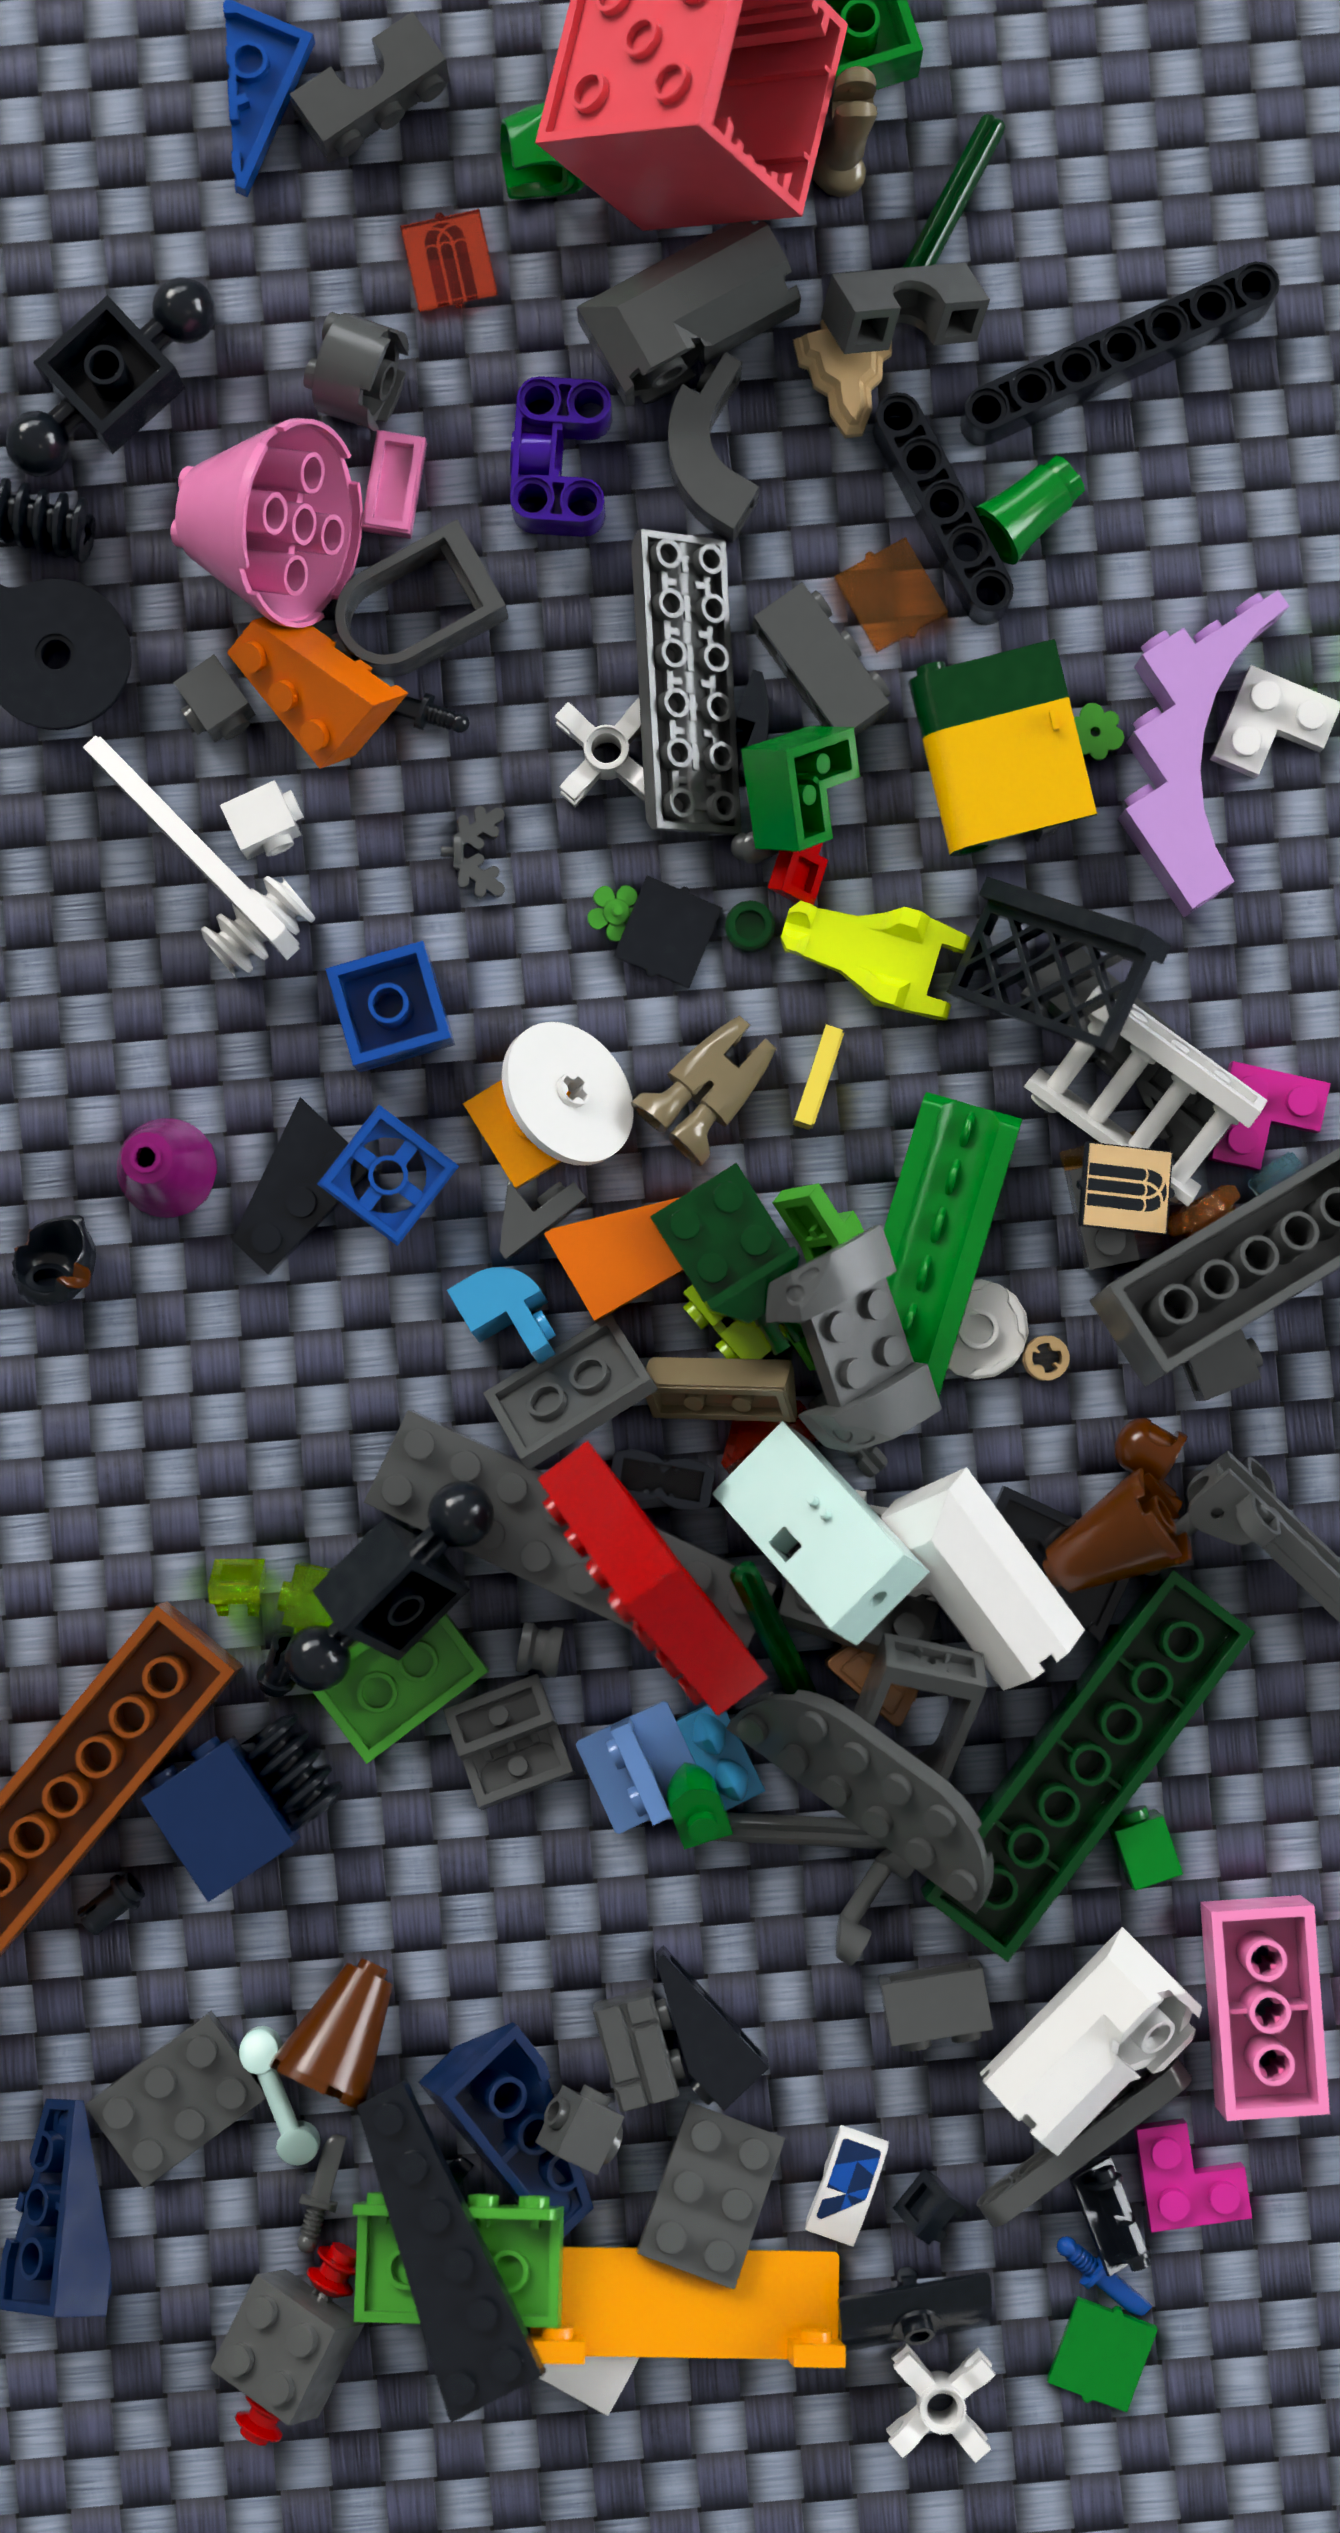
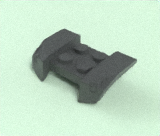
M882 1224L867 1229L819 1257L776 1278L769 1283L766 1323L800 1322L828 1404L804 1411L798 1416L825 1447L840 1451L854 1452L895 1439L942 1410L928 1364L913 1361L886 1277L895 1273L897 1269Z

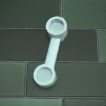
M257 2026L248 2031L241 2041L239 2048L240 2061L248 2072L257 2074L281 2134L276 2145L278 2156L290 2165L299 2166L307 2164L313 2160L319 2150V2132L311 2123L301 2120L297 2121L278 2072L269 2067L274 2055L282 2047V2040L279 2034L270 2027Z

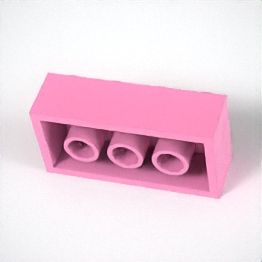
M1301 1895L1200 1902L1215 2107L1226 2121L1330 2114L1314 1905ZM1264 1946L1269 1950V1955H1261L1262 1963L1256 1964L1251 1959L1252 1954L1257 1952L1256 1949L1258 1947ZM1269 1998L1273 2005L1272 2007H1265L1266 2014L1260 2016L1255 2011L1256 2006L1260 2004L1261 2000ZM1273 2050L1276 2053V2058H1269L1270 2065L1263 2067L1259 2063L1261 2056H1264L1265 2052Z

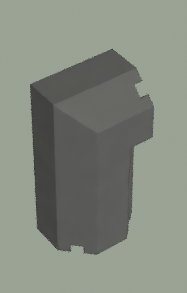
M758 221L731 223L577 306L578 322L626 407L635 406L634 396H639L643 404H650L679 389L682 384L687 385L695 377L691 367L698 360H700L705 368L712 360L723 355L725 352L727 353L800 313L801 296L798 287L795 286L788 290L785 283L786 276L792 273L790 264L768 224L764 221L758 224Z

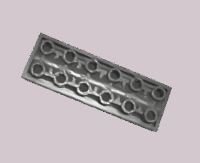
M639 529L634 536L631 553L646 821L652 830L736 836L742 833L726 540Z

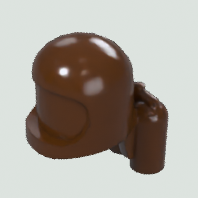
M1137 1418L1129 1421L1121 1429L1115 1441L1114 1455L1118 1464L1130 1473L1142 1468L1144 1475L1147 1473L1153 1475L1166 1492L1178 1513L1183 1501L1176 1496L1175 1490L1164 1479L1174 1465L1188 1436L1179 1430L1173 1435L1156 1424L1151 1423V1420L1147 1418Z

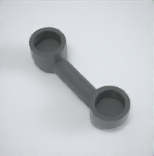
M885 1849L877 1855L870 1869L839 1915L835 1942L836 1957L850 1967L860 1957L872 1934V1931L859 1924L890 1873L893 1872L906 1880L915 1870V1868L889 1849Z

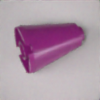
M161 1118L139 1126L127 1137L118 1155L117 1177L126 1198L140 1211L156 1217L175 1218L193 1212L208 1199L217 1174L218 1162L212 1144L199 1129L182 1120Z

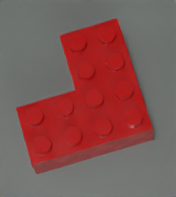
M588 1440L538 1478V1481L549 1495L542 1502L546 1510L560 1527L566 1523L569 1524L570 1527L563 1535L582 1559L588 1554L590 1555L591 1559L585 1565L588 1572L603 1591L612 1587L613 1591L609 1593L610 1597L607 1598L611 1606L626 1624L631 1621L634 1625L631 1628L650 1652L656 1649L655 1656L673 1679L677 1678L680 1674L683 1675L677 1681L696 1706L705 1701L714 1713L719 1716L768 1679L719 1609L677 1559L639 1504Z

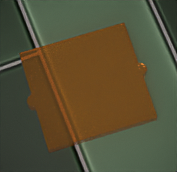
M906 537L876 554L867 552L863 561L834 576L835 582L876 653L907 636L911 639L915 638L919 629L948 613Z

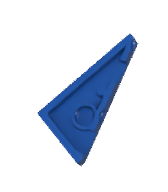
M225 0L223 12L226 20L227 46L225 48L229 74L227 84L229 119L232 127V170L236 193L248 197L291 100L290 93L295 91L313 50L315 39L313 34L233 0Z

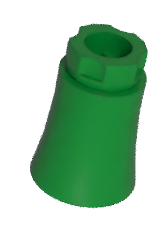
M1056 455L1048 463L1037 465L1023 478L997 496L974 507L1000 559L1010 565L1017 564L1031 545L1054 522L1072 508V503L1085 491L1084 483L1071 464L1063 457Z

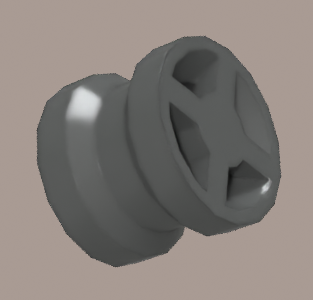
M525 1621L518 1651L516 1671L526 1673L531 1669L542 1670L545 1676L556 1678L565 1628L554 1626L550 1630L539 1629L535 1623Z

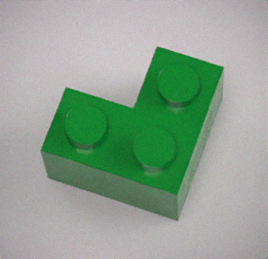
M808 726L741 749L755 849L802 851L833 839L827 789L860 777L854 727Z

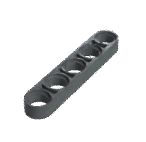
M1176 2057L1163 2071L1154 2074L1147 2069L1139 2075L1140 2079L1127 2084L1058 2156L1044 2146L987 2189L978 2199L976 2206L990 2225L995 2228L1012 2220L1184 2091L1192 2081V2076L1180 2059Z

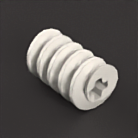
M266 876L263 879L268 893L266 896L252 888L250 890L291 933L297 935L300 930L295 917L299 915L312 923L315 920L314 915L283 877V882L279 883L273 878ZM232 904L236 920L233 921L223 914H219L216 918L221 932L216 933L206 926L201 928V932L209 947L236 978L233 969L235 965L248 973L253 970L249 958L250 953L263 960H266L269 956L264 943L267 939Z

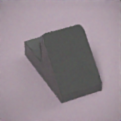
M508 1181L499 1250L508 1262L544 1235L545 1232L552 1229L587 1202L585 1195L574 1181L566 1188L561 1182L550 1187L537 1198L541 1207L534 1212L511 1182Z

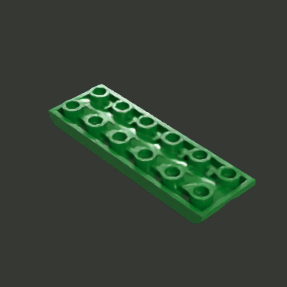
M926 1092L884 1226V1232L897 1269L895 1273L886 1278L913 1361L928 1364L938 1398H940L1023 1119Z

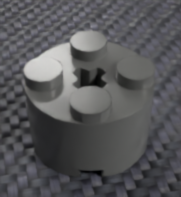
M330 312L323 324V343L318 358H311L306 366L303 381L304 387L312 390L313 404L318 412L376 431L379 429L376 421L387 422L396 407L403 388L406 371L398 369L400 354L408 356L409 344L407 336L402 331L349 313L340 315Z

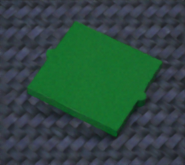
M1077 2296L1050 2368L1047 2382L1081 2395L1086 2403L1095 2400L1127 2412L1158 2328L1154 2324L1124 2314L1120 2306H1114L1111 2309Z

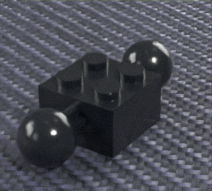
M187 277L168 280L161 285L153 298V318L141 329L128 318L108 295L104 297L33 362L45 383L62 401L49 413L30 411L19 415L12 421L6 432L5 448L13 465L21 472L34 477H45L54 474L62 468L68 459L70 452L69 436L82 424L112 454L123 446L185 389L175 366L161 352L173 341L181 344L194 343L203 339L211 331L216 318V306L209 290L197 280Z
M458 1481L449 1483L439 1489L429 1504V1526L419 1536L383 1518L364 1535L362 1541L340 1563L329 1570L327 1576L312 1591L333 1623L329 1627L313 1625L303 1628L291 1638L285 1651L286 1670L290 1678L298 1686L309 1691H324L339 1684L349 1670L351 1662L349 1647L356 1640L399 1661L470 1590L444 1552L450 1546L457 1548L473 1546L483 1540L489 1533L494 1521V1508L491 1499L482 1488L470 1482Z

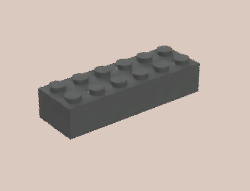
M1340 1147L1112 1282L1089 1300L1144 1387L1152 1384L1340 1269Z

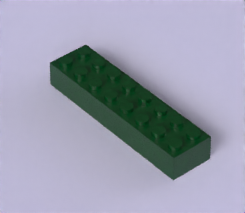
M1169 1568L1162 1569L978 1811L977 1816L982 1823L978 1832L984 1843L986 1853H992L994 1861L993 1883L985 1903L975 1914L929 1879L920 1888L924 1898L1008 1962L1255 1632L1176 1571Z

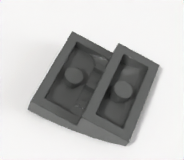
M538 1674L443 1709L457 1754L463 1761L477 1806L480 1810L576 1774Z

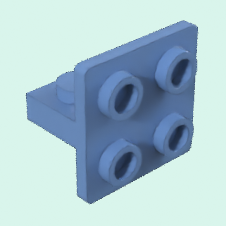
M661 1701L585 1736L576 1743L582 1761L611 1825L617 1834L651 1820L652 1825H655L672 1817L667 1801V1788L670 1780L684 1762L696 1765L672 1710L666 1701Z

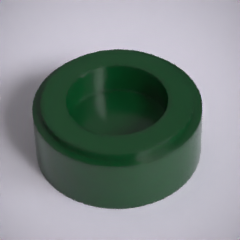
M743 901L736 904L729 911L725 921V934L728 941L734 948L746 953L757 952L765 948L772 940L775 930V921L771 911L764 904L757 901Z

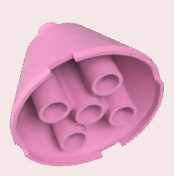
M294 418L283 421L194 467L186 466L182 469L178 478L179 493L176 501L175 519L170 528L173 544L176 547L183 548L193 561L270 621L281 626L294 628L311 626L325 618L324 613L321 612L332 599L338 600L342 589L352 578L361 545L362 493L360 482L351 481L345 458L349 459L351 457L347 446L342 438L325 423L314 419Z

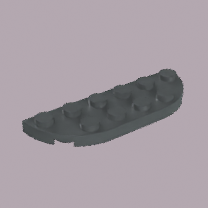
M797 1690L794 1695H774L770 1691L751 1700L730 1721L726 1728L972 1912L976 1914L985 1903L993 1883L994 1861L992 1853H986L984 1843L978 1832L982 1823L973 1808L947 1780L844 1705L817 1693Z

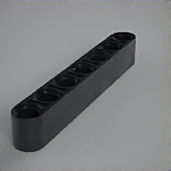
M1264 262L1248 263L976 388L969 394L964 405L960 421L962 435L974 445H991L1258 322L1266 315L1279 291L1280 281L1277 272L1273 267ZM1251 286L1258 289L1263 299L1254 300L1247 297L1242 287ZM1203 306L1210 307L1217 313L1219 319L1213 321L1206 320L1198 313L1197 308ZM1164 327L1171 331L1174 340H1160L1155 336L1152 329ZM1114 347L1121 348L1127 352L1130 360L1124 362L1116 361L1108 354V349ZM1076 368L1084 374L1086 380L1078 383L1071 382L1064 376L1063 370ZM1024 388L1033 389L1040 395L1041 400L1036 403H1027L1019 397L1018 391ZM981 408L988 409L996 416V421L990 424L981 423L975 419L972 412Z

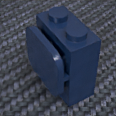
M217 1735L190 1752L195 1762L180 1772L172 1764L151 1778L148 1783L153 1790L140 1798L207 1902H210L295 1845L301 1838L298 1832L292 1828L293 1825L287 1815L282 1813L279 1797H272L269 1793L273 1787L267 1779L261 1780L258 1775L262 1770L256 1762L250 1763L247 1758L250 1753L241 1747L235 1736H232L223 1743L220 1742Z

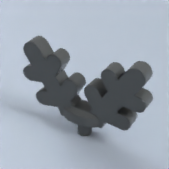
M477 806L474 810L475 822L470 825L468 817L460 815L457 820L458 833L453 835V847L441 846V857H453V869L459 871L457 886L460 889H465L469 884V880L475 883L474 895L478 899L483 898L486 892L496 898L501 897L505 887L496 880L500 872L499 868L491 866L483 871L479 867L484 862V856L482 854H475L466 859L464 857V846L467 845L476 851H480L484 847V841L479 836L483 834L490 839L498 837L499 829L496 825L503 821L505 815L501 808H494L486 813L483 806Z

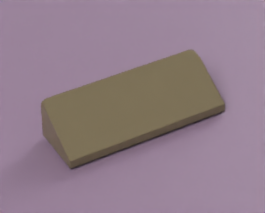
M653 1357L646 1366L647 1372L658 1388L657 1391L646 1397L653 1418L796 1422L795 1378L793 1365L790 1360Z

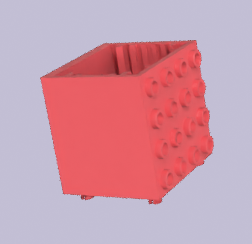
M570 0L535 143L642 231L802 217L848 23L825 0Z

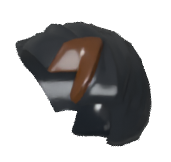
M66 1215L46 1220L36 1225L33 1229H29L28 1240L25 1245L14 1248V1260L12 1261L14 1269L12 1270V1275L21 1299L26 1300L30 1304L40 1306L58 1305L72 1300L83 1288H87L90 1284L96 1262V1246L86 1229L84 1218L80 1215Z

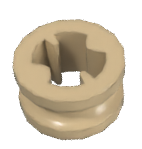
M1039 1336L1032 1339L1025 1346L1022 1353V1364L1025 1371L1037 1380L1056 1379L1067 1370L1070 1354L1067 1346L1054 1336ZM1041 1344H1047L1049 1351H1057L1059 1355V1362L1051 1363L1055 1369L1048 1373H1045L1042 1365H1034L1032 1361L1033 1353H1040L1037 1347Z

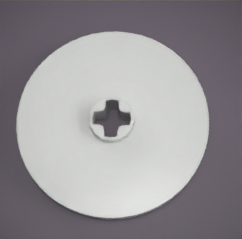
M545 1022L534 1025L515 1038L504 1057L502 1085L509 1110L526 1137L549 1156L572 1165L585 1166L597 1164L617 1153L630 1135L634 1110L631 1105L633 1100L629 1084L612 1054L587 1032L560 1022ZM568 1090L571 1092L569 1097L566 1094Z

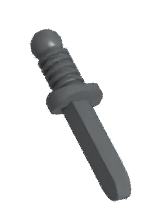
M334 2134L328 2138L321 2152L310 2195L301 2193L299 2204L309 2207L306 2208L307 2213L304 2215L306 2218H303V2228L300 2229L301 2235L297 2241L301 2252L311 2253L316 2249L317 2237L320 2236L319 2232H321V2227L323 2226L322 2221L325 2219L323 2216L326 2215L324 2211L336 2212L338 2202L330 2201L346 2142V2136Z

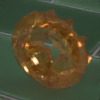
M1221 1185L1197 1197L1189 1206L1184 1205L1181 1209L1172 1213L1168 1217L1167 1228L1170 1237L1181 1234L1183 1238H1188L1235 1210L1236 1206L1234 1203L1241 1198L1236 1186Z

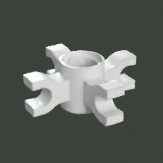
M639 697L615 726L600 725L595 727L574 706L567 702L555 715L557 720L556 726L584 748L585 760L559 786V789L562 790L560 795L576 807L599 779L612 780L619 778L645 803L643 767L629 757V745L641 733ZM605 742L615 744L621 751L619 757L610 763L598 761L593 756V751L599 744Z
M905 2342L891 2355V2359L895 2362L893 2367L897 2373L914 2389L917 2405L908 2413L895 2420L886 2429L887 2433L891 2436L888 2439L889 2443L904 2458L929 2431L940 2435L951 2433L971 2459L977 2463L991 2450V2447L986 2442L988 2440L987 2435L966 2414L964 2400L995 2376V2372L991 2368L992 2363L977 2347L953 2373L950 2374L941 2370L930 2372L917 2354ZM944 2393L954 2398L952 2404L942 2411H936L927 2406L930 2399L937 2394Z

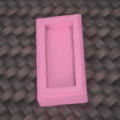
M377 430L361 528L364 532L412 538L427 447L426 437Z

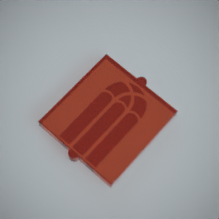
M479 209L444 216L443 213H437L434 219L400 226L419 312L449 305L461 308L463 302L498 295Z

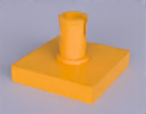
M502 1080L463 1103L516 1190L562 1162L540 1150L519 1128L507 1105ZM569 1090L566 1093L568 1097L571 1093Z

